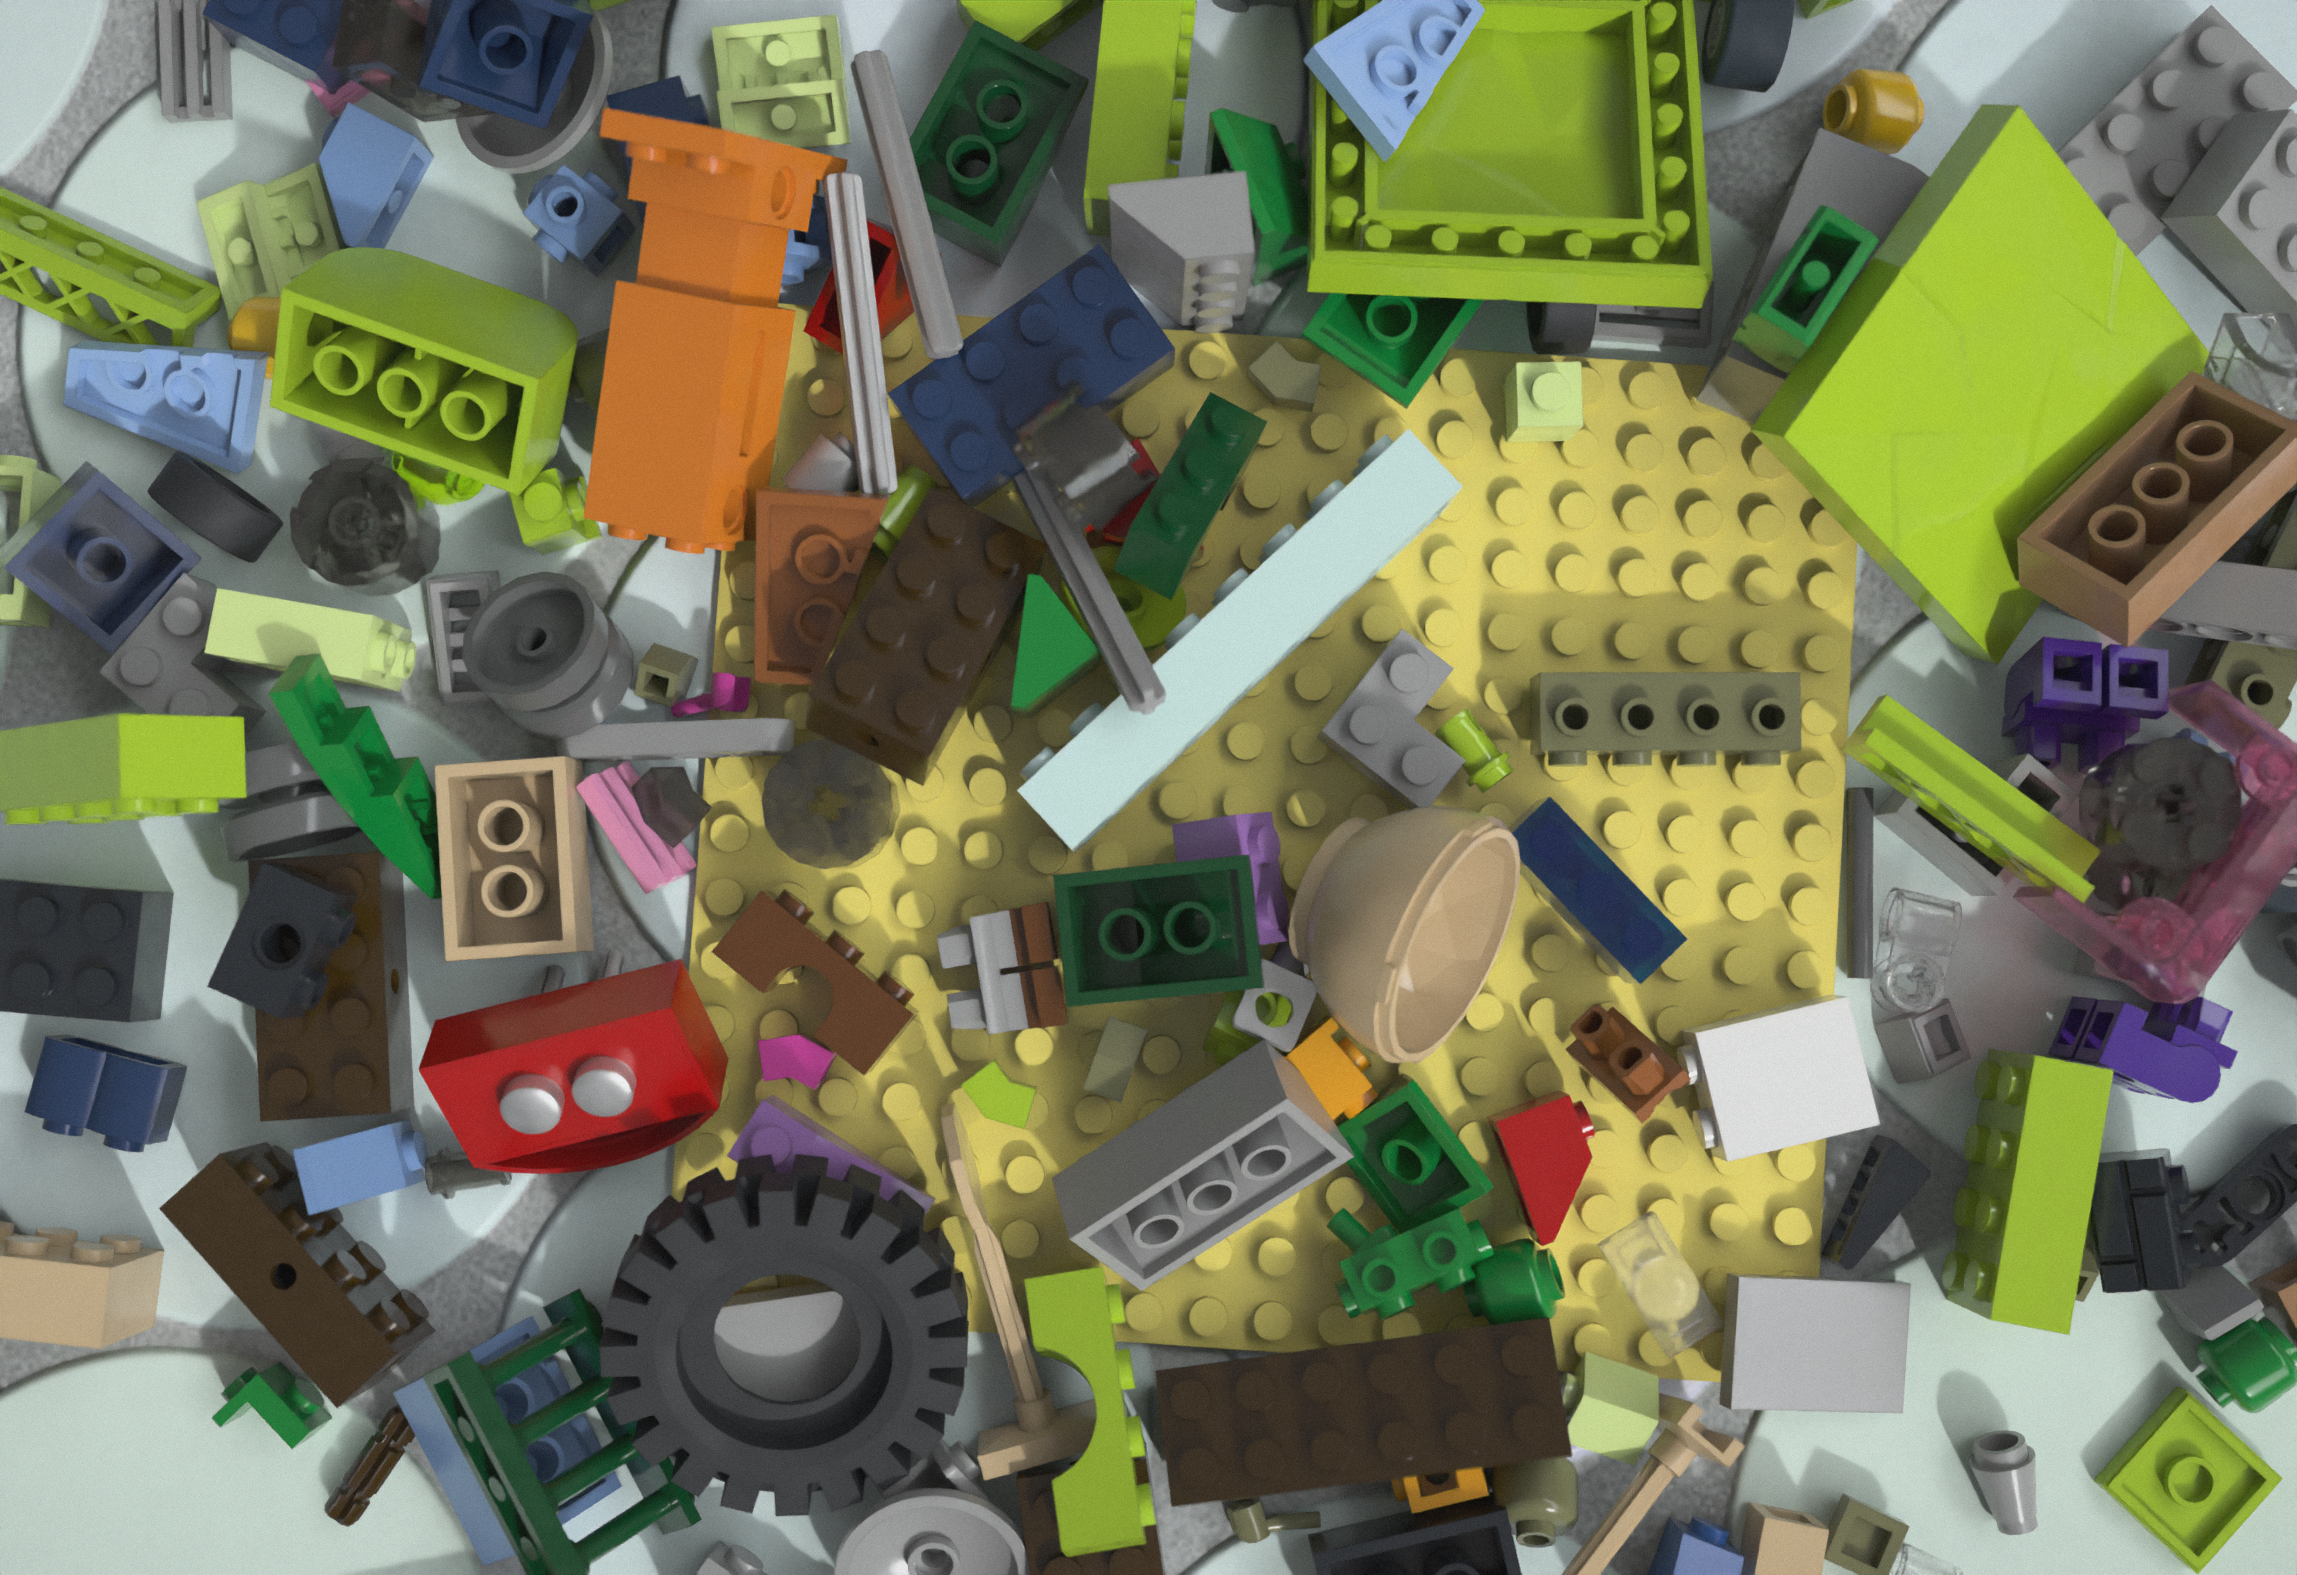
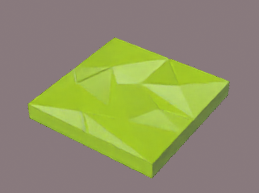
M1310 0V49L1383 0ZM1478 0L1485 9V12L1432 91L1433 93L1411 123L1401 143L1385 163L1310 70L1307 292L1486 300L1508 299L1511 301L1702 309L1713 280L1694 0Z
M1982 104L1750 430L1962 654L1998 665L2043 601V598L2019 585L2017 537L2191 370L2201 375L2213 359V356L2127 244L2117 236L2114 227L2020 105Z

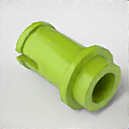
M1467 708L1441 726L1435 734L1449 748L1466 760L1462 767L1470 776L1466 781L1468 786L1471 787L1476 784L1479 790L1484 793L1514 770L1507 762L1511 757L1507 751L1503 754L1499 752L1471 715L1470 709Z

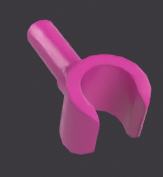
M714 672L710 694L704 693L697 697L676 702L671 707V712L675 718L712 710L745 712L749 704L751 678L735 677L734 674Z

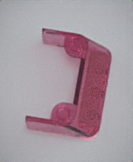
M2212 680L2169 689V708L2236 758L2234 763L2236 781L2241 790L2250 798L2175 900L2170 902L2158 897L2136 899L2127 904L2112 924H2110L2060 886L2020 887L2013 896L2024 907L2144 997L2158 1003H2186L2194 999L2203 990L2297 861V743Z

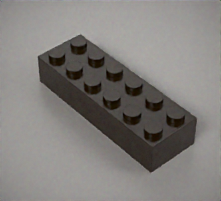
M1549 1317L1155 1371L1171 1507H1188L1572 1457Z

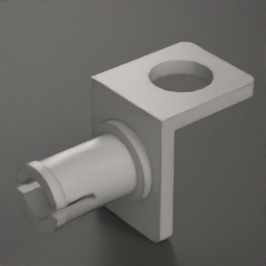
M1288 918V922H1287L1288 935H1289L1290 918ZM1289 941L1278 943L1270 962L1262 958L1265 987L1245 990L1232 1019V1026L1261 1041L1265 1039L1270 1045L1288 1052L1295 1046L1317 994V989L1313 981L1306 979L1309 971L1308 966L1292 955ZM1274 992L1281 994L1287 999L1291 1006V1019L1287 1024L1281 1027H1271L1259 1020L1255 1012V1002L1262 994Z

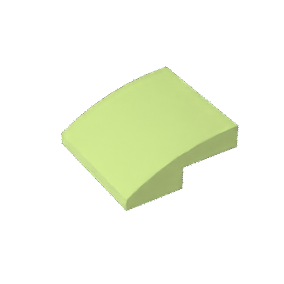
M837 15L711 27L720 91L716 92L721 129L798 148L851 144L839 17Z
M317 163L308 165L264 185L246 180L196 202L229 321H233L235 313L243 302L256 296L281 297L282 288L320 259L334 251L350 248L343 241L321 165Z

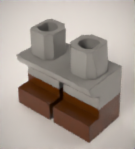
M1046 901L970 917V925L959 926L937 935L943 969L977 963L981 986L980 989L947 994L952 1028L980 1029L987 1027L989 1035L1014 1030L1068 1024L1059 965L1009 974L1002 973L1003 968L1058 959L1049 902Z

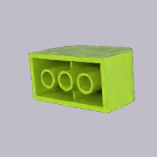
M373 247L341 249L329 253L282 288L269 407L520 495L555 457L558 451L578 341V330L568 316L544 302L399 251Z

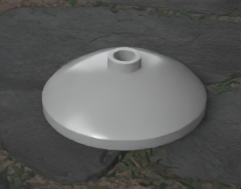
M591 9L593 13L592 20L546 129L455 99V118L458 131L465 146L477 159L502 172L512 174L527 173L552 164L570 152L583 140L602 111L612 77V41L608 27L598 11Z
M927 1488L903 1492L871 1507L856 1520L844 1536L836 1556L834 1575H1030L1025 1540L1012 1520L1000 1509L980 1497L943 1488ZM936 1548L942 1551L933 1553L927 1551V1549Z

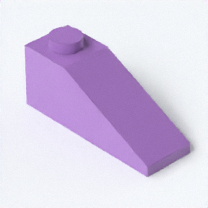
M775 1095L761 1101L727 1154V1157L737 1163L740 1159L772 1154L776 1173L792 1172L795 1154L828 1157L826 1177L843 1181L850 1165L853 1164L881 1176L879 1196L887 1201L902 1189L925 1209L926 1215L936 1199Z

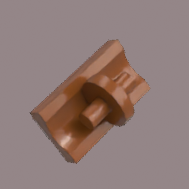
M1599 1004L1593 1005L1570 1027V1031L1576 1040L1565 1049L1567 1053L1642 1124L1652 1115L1656 1105L1662 1102L1668 1093L1682 1088L1691 1080L1679 1064L1613 1006L1606 1011Z

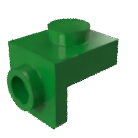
M279 1362L260 1373L253 1367L243 1372L221 1393V1396L227 1403L211 1418L221 1428L238 1419L253 1407L283 1441L293 1449L313 1437L332 1419V1416L322 1407L324 1399L318 1389L304 1378H295Z

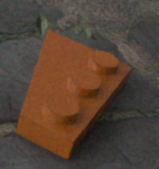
M761 486L757 490L754 682L815 685L832 655L891 495Z

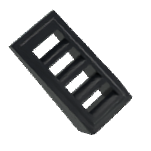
M1876 1135L1870 1143L1821 1255L1829 1262L1847 1271L1853 1270L1930 1178L1932 1171L1894 1139Z

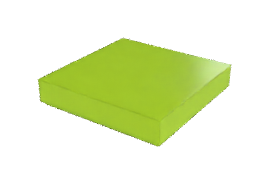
M2177 1386L2093 1481L2188 1569L2199 1574L2283 1478L2189 1391Z

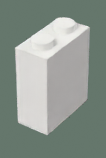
M1825 995L1681 1030L1685 1046L1677 1048L1678 1063L1691 1079L1687 1085H1695L1700 1109L1693 1111V1123L1700 1145L1703 1149L1710 1148L1712 1156L1728 1162L1880 1125L1848 996Z

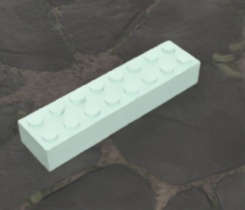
M1409 429L1394 442L1387 434L1376 441L1357 461L1359 465L1352 472L1356 478L1347 486L1339 479L1332 482L1309 505L1312 509L1305 516L1309 521L1297 531L1291 523L1287 524L1262 548L1264 553L1258 559L1262 564L1251 575L1243 568H1240L1214 592L1213 595L1216 598L1211 603L1215 608L1201 620L1193 612L1165 638L1167 643L1164 646L1168 651L1157 662L1151 663L1166 692L1165 702L1156 706L1155 712L1148 715H1143L1141 712H1132L1122 694L1105 710L1098 702H1095L1069 726L1068 729L1071 731L1070 734L1073 739L1057 754L1049 747L1045 748L1021 770L1019 774L1026 783L1017 791L1075 853L1448 508L1463 486Z

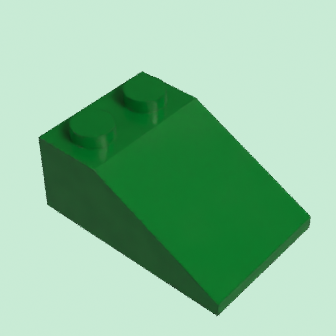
M1220 108L1209 115L1205 175L1246 171L1255 252L1250 281L1252 286L1255 287L1307 265L1308 197L1300 181L1306 177V171L1294 142L1284 144L1276 125Z
M1330 293L1301 336L1407 409L1486 299Z

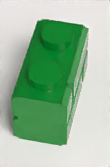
M1820 204L1732 338L1737 344L1777 369L1790 373L1809 349L1879 240L1874 236L1875 234L1831 207Z

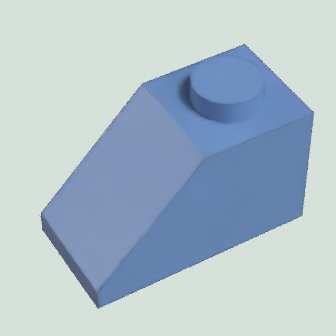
M348 102L341 117L334 118L327 126L322 138L323 150L318 159L344 243L350 248L373 247L385 249L434 156L416 136Z
M411 1119L293 1150L308 1215L406 1188L426 1180L423 1168L428 1166L427 1146L422 1134L418 1130L413 1131Z

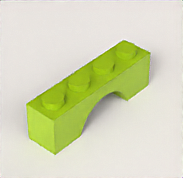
M1102 1266L1024 1279L1032 1339L1039 1356L1060 1361L1081 1374L1092 1388L1096 1402L1095 1430L1087 1450L1072 1468L1052 1481L1061 1550L1067 1557L1147 1544L1144 1526L1156 1525V1517L1150 1483L1139 1485L1137 1483L1134 1458L1146 1456L1140 1415L1127 1417L1124 1390L1135 1389L1136 1387L1130 1349L1117 1350L1114 1324L1126 1322L1120 1284L1108 1285Z

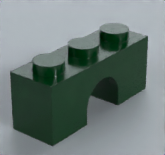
M1210 392L1131 524L1114 571L1172 601L1196 559L1219 510L1223 511L1247 469L1267 421Z

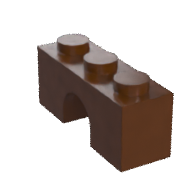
M784 889L779 896H776L771 891H760L712 950V953L761 993L773 991L782 978L790 970L798 966H808L822 973L831 986L833 1003L829 1015L813 1035L863 1076L867 1075L875 1068L918 1015L919 1011L909 1004V1001L915 994L889 972L884 971L877 978L859 963V960L865 953L843 934L834 930L827 937L808 922L815 914L814 911L788 890Z

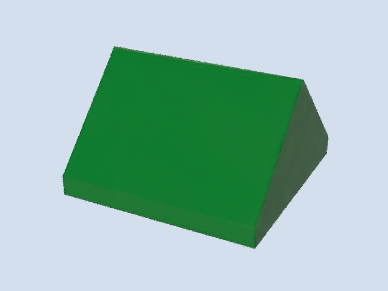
M1028 574L1011 700V708L1017 717L1030 719L1101 665L1099 650L1043 577Z
M1404 1073L1379 1091L1378 1096L1359 1114L1351 1119H1348L1346 1116L1336 1124L1354 1155L1346 1163L1399 1234L1456 1210L1487 1194L1494 1187L1416 1081Z

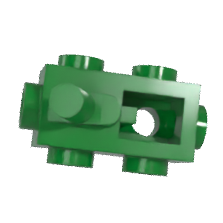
M1342 1208L1326 1226L1353 1252L1349 1258L1339 1262L1345 1278L1335 1282L1339 1296L1350 1319L1361 1314L1366 1316L1375 1311L1380 1321L1396 1316L1416 1305L1412 1295L1436 1284L1440 1294L1471 1282L1476 1278L1472 1266L1495 1255L1479 1219L1477 1218L1466 1223L1459 1208L1400 1235L1397 1234L1391 1224L1378 1228L1371 1234L1345 1208Z

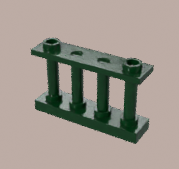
M579 1288L543 1307L552 1326L486 1364L482 1365L476 1362L471 1352L468 1351L422 1376L526 1575H589L590 1565L655 1522L662 1534L665 1535L691 1527L702 1520L694 1505L695 1495L671 1482L674 1466L669 1456L652 1467L631 1444L638 1421H632L619 1426L607 1400L613 1377H601L599 1346L604 1334V1326H601L603 1320L597 1308L585 1299ZM565 1349L582 1383L517 1423L513 1424L507 1421L495 1399L496 1388L560 1350ZM595 1406L613 1441L548 1482L544 1483L538 1480L526 1458L527 1447ZM626 1464L643 1499L578 1542L569 1540L557 1517L559 1512L558 1506Z

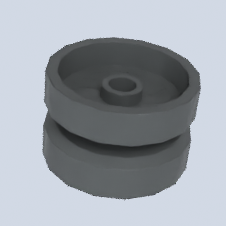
M545 571L517 577L498 588L474 612L463 638L462 660L470 678L487 696L497 703L499 709L515 725L533 737L550 740L580 735L601 723L623 700L633 677V652L625 635L614 621L603 613L599 603L589 591L565 574Z
M295 741L245 753L247 798L219 800V807L234 810L251 808L233 815L221 825L220 831L228 861L232 862L259 860L291 854L341 841L363 833L360 827L336 801Z

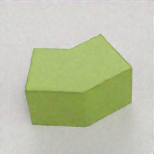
M996 1058L961 1084V1087L985 1118L1022 1129L1026 1127L1037 1087L1011 1080Z

